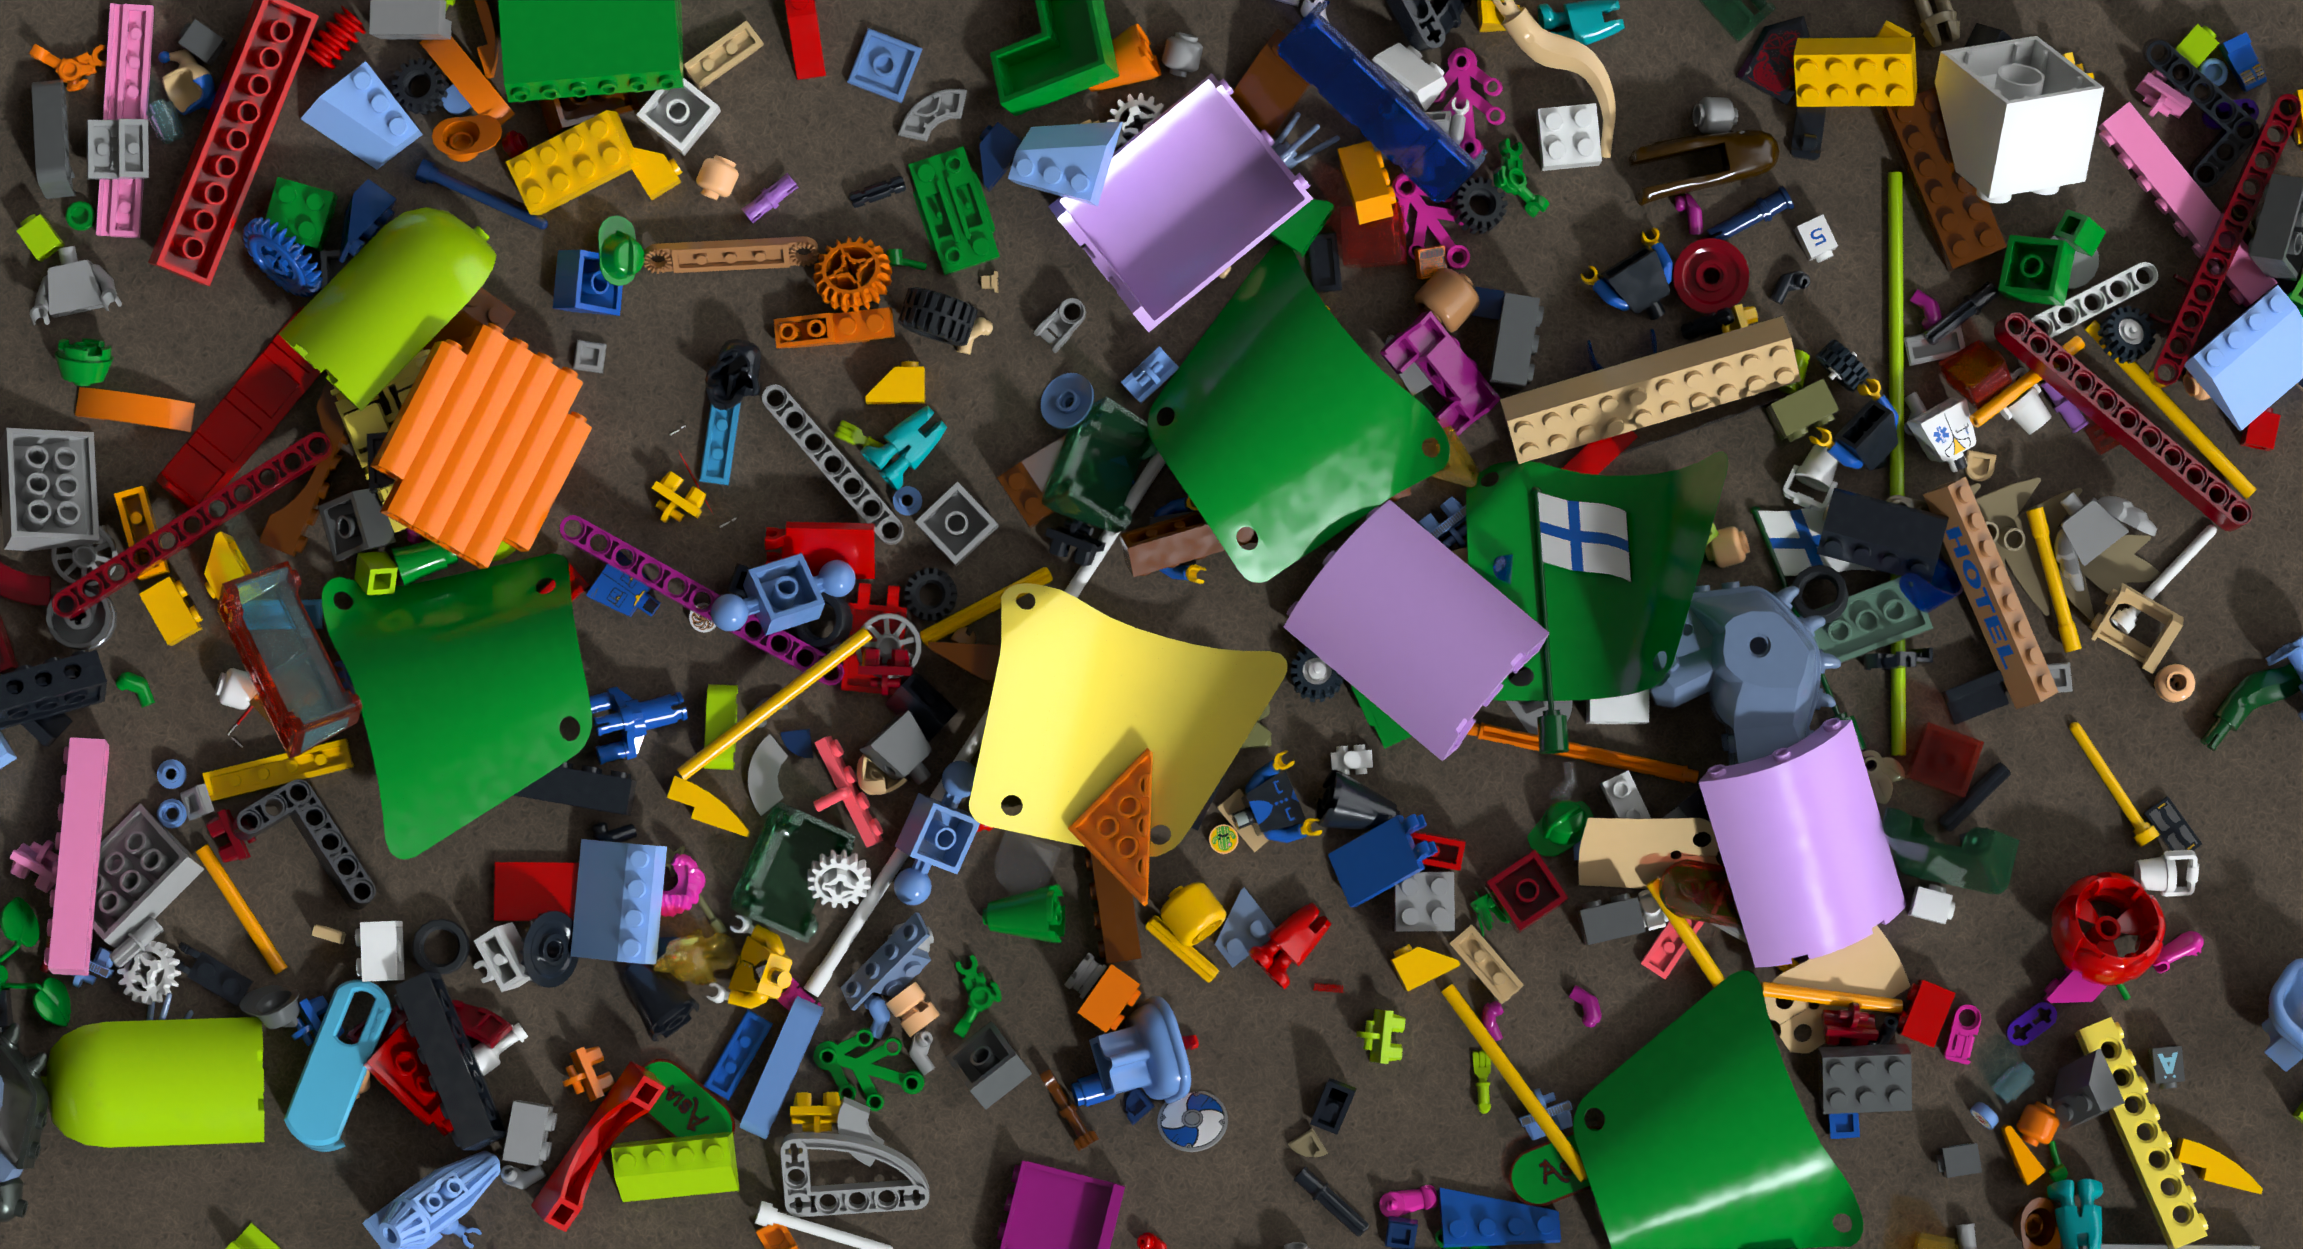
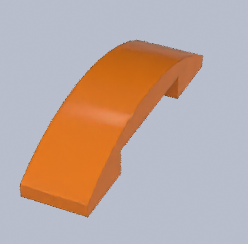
M474 0L488 43L487 45L477 47L485 76L491 79L494 78L498 61L496 25L487 0Z
M452 36L451 40H422L419 42L478 115L494 117L501 125L515 115L513 110Z
M79 387L75 416L191 432L195 403L127 392Z

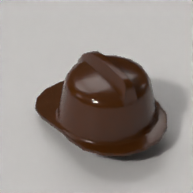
M2038 1197L2030 1200L2025 1206L2020 1208L2013 1219V1232L2017 1239L2022 1242L2023 1249H2061L2060 1235L2054 1212L2056 1208L2047 1198Z

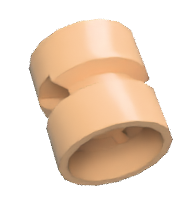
M917 982L911 984L886 1003L895 1017L902 1018L901 1026L909 1037L940 1015L931 1002H925L926 994Z

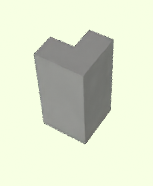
M371 0L369 34L379 39L451 40L452 21L445 19L446 0Z

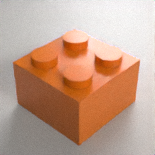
M1111 964L1077 1013L1106 1033L1110 1028L1115 1031L1125 1018L1120 1013L1126 1004L1132 1007L1142 992L1138 990L1141 984Z

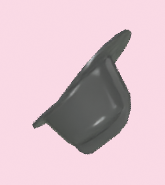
M269 985L247 993L241 999L239 1006L241 1011L257 1016L269 1029L296 1027L298 1025L297 1016L300 1012L297 998L300 993L298 989Z

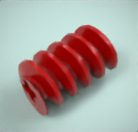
M342 5L340 6L344 15L334 12L333 17L337 23L326 21L325 25L329 32L319 30L318 35L321 41L311 39L310 43L314 49H305V52L324 68L335 69L336 66L332 59L335 58L342 61L344 58L340 50L351 51L347 42L358 43L359 40L355 33H367L363 24Z

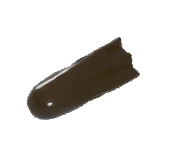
M1729 130V132L1711 135H1692L1658 141L1652 145L1633 150L1629 157L1630 167L1719 148L1724 172L1642 188L1640 193L1636 195L1637 202L1643 206L1655 200L1764 174L1774 168L1778 161L1780 151L1777 140L1770 133L1761 130Z

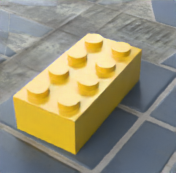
M1915 37L1797 38L1794 51L1797 107L1914 106L1917 94Z
M606 110L506 161V164L529 214L540 216L631 170V168L640 165V162L618 113Z

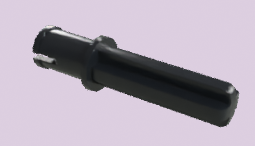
M1987 281L1972 295L1964 296L1962 303L1924 332L1925 340L1930 345H1936L1974 314L1979 315L1983 307L1999 297L1998 289L1993 283Z
M1305 1166L1293 1179L1313 1196V1201L1317 1200L1357 1237H1360L1368 1229L1369 1224L1328 1187L1329 1184L1327 1182L1324 1184L1308 1167Z

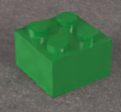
M277 177L266 219H270L269 227L278 222L277 233L287 228L285 237L291 238L296 236L293 245L296 243L300 246L305 244L304 248L319 252L323 251L338 196L331 191Z
M2009 235L1998 291L2011 301L2064 306L2076 250L2065 240Z

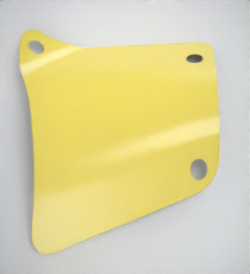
M1032 583L1013 585L1006 589L1001 596L1000 657L969 800L970 813L978 823L986 826L1085 847L1068 828L1148 748L1153 753L1150 831L1157 825L1167 826L1171 831L1170 839L1164 844L1157 845L1150 841L1149 857L1165 854L1174 849L1192 827L1284 680L1288 666L1287 661L1281 654L1272 651L1217 649L1166 638L1115 620L1060 589ZM1018 594H1032L1035 597V606L1031 609L1019 607L1016 603ZM1015 795L1021 799L1023 808L1018 815L1009 816L1002 811L1001 802L1006 796Z

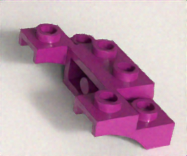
M1431 311L1421 313L1404 332L1397 333L1379 352L1396 374H1402L1415 362L1447 403L1434 417L1450 440L1456 439L1473 422L1488 413L1501 399L1478 371L1477 364L1462 351L1458 340L1449 335Z

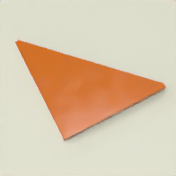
M1148 748L1068 828L1144 906L1148 904L1153 753Z

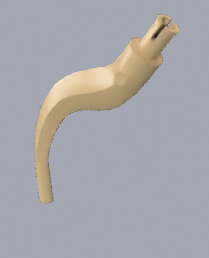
M1491 0L1505 18L1502 22L1503 27L1521 50L1535 62L1550 68L1568 70L1586 79L1598 99L1603 116L1600 145L1601 156L1610 158L1616 117L1615 97L1608 73L1596 54L1576 40L1543 29L1526 7L1518 8L1513 0H1504V3L1501 0Z

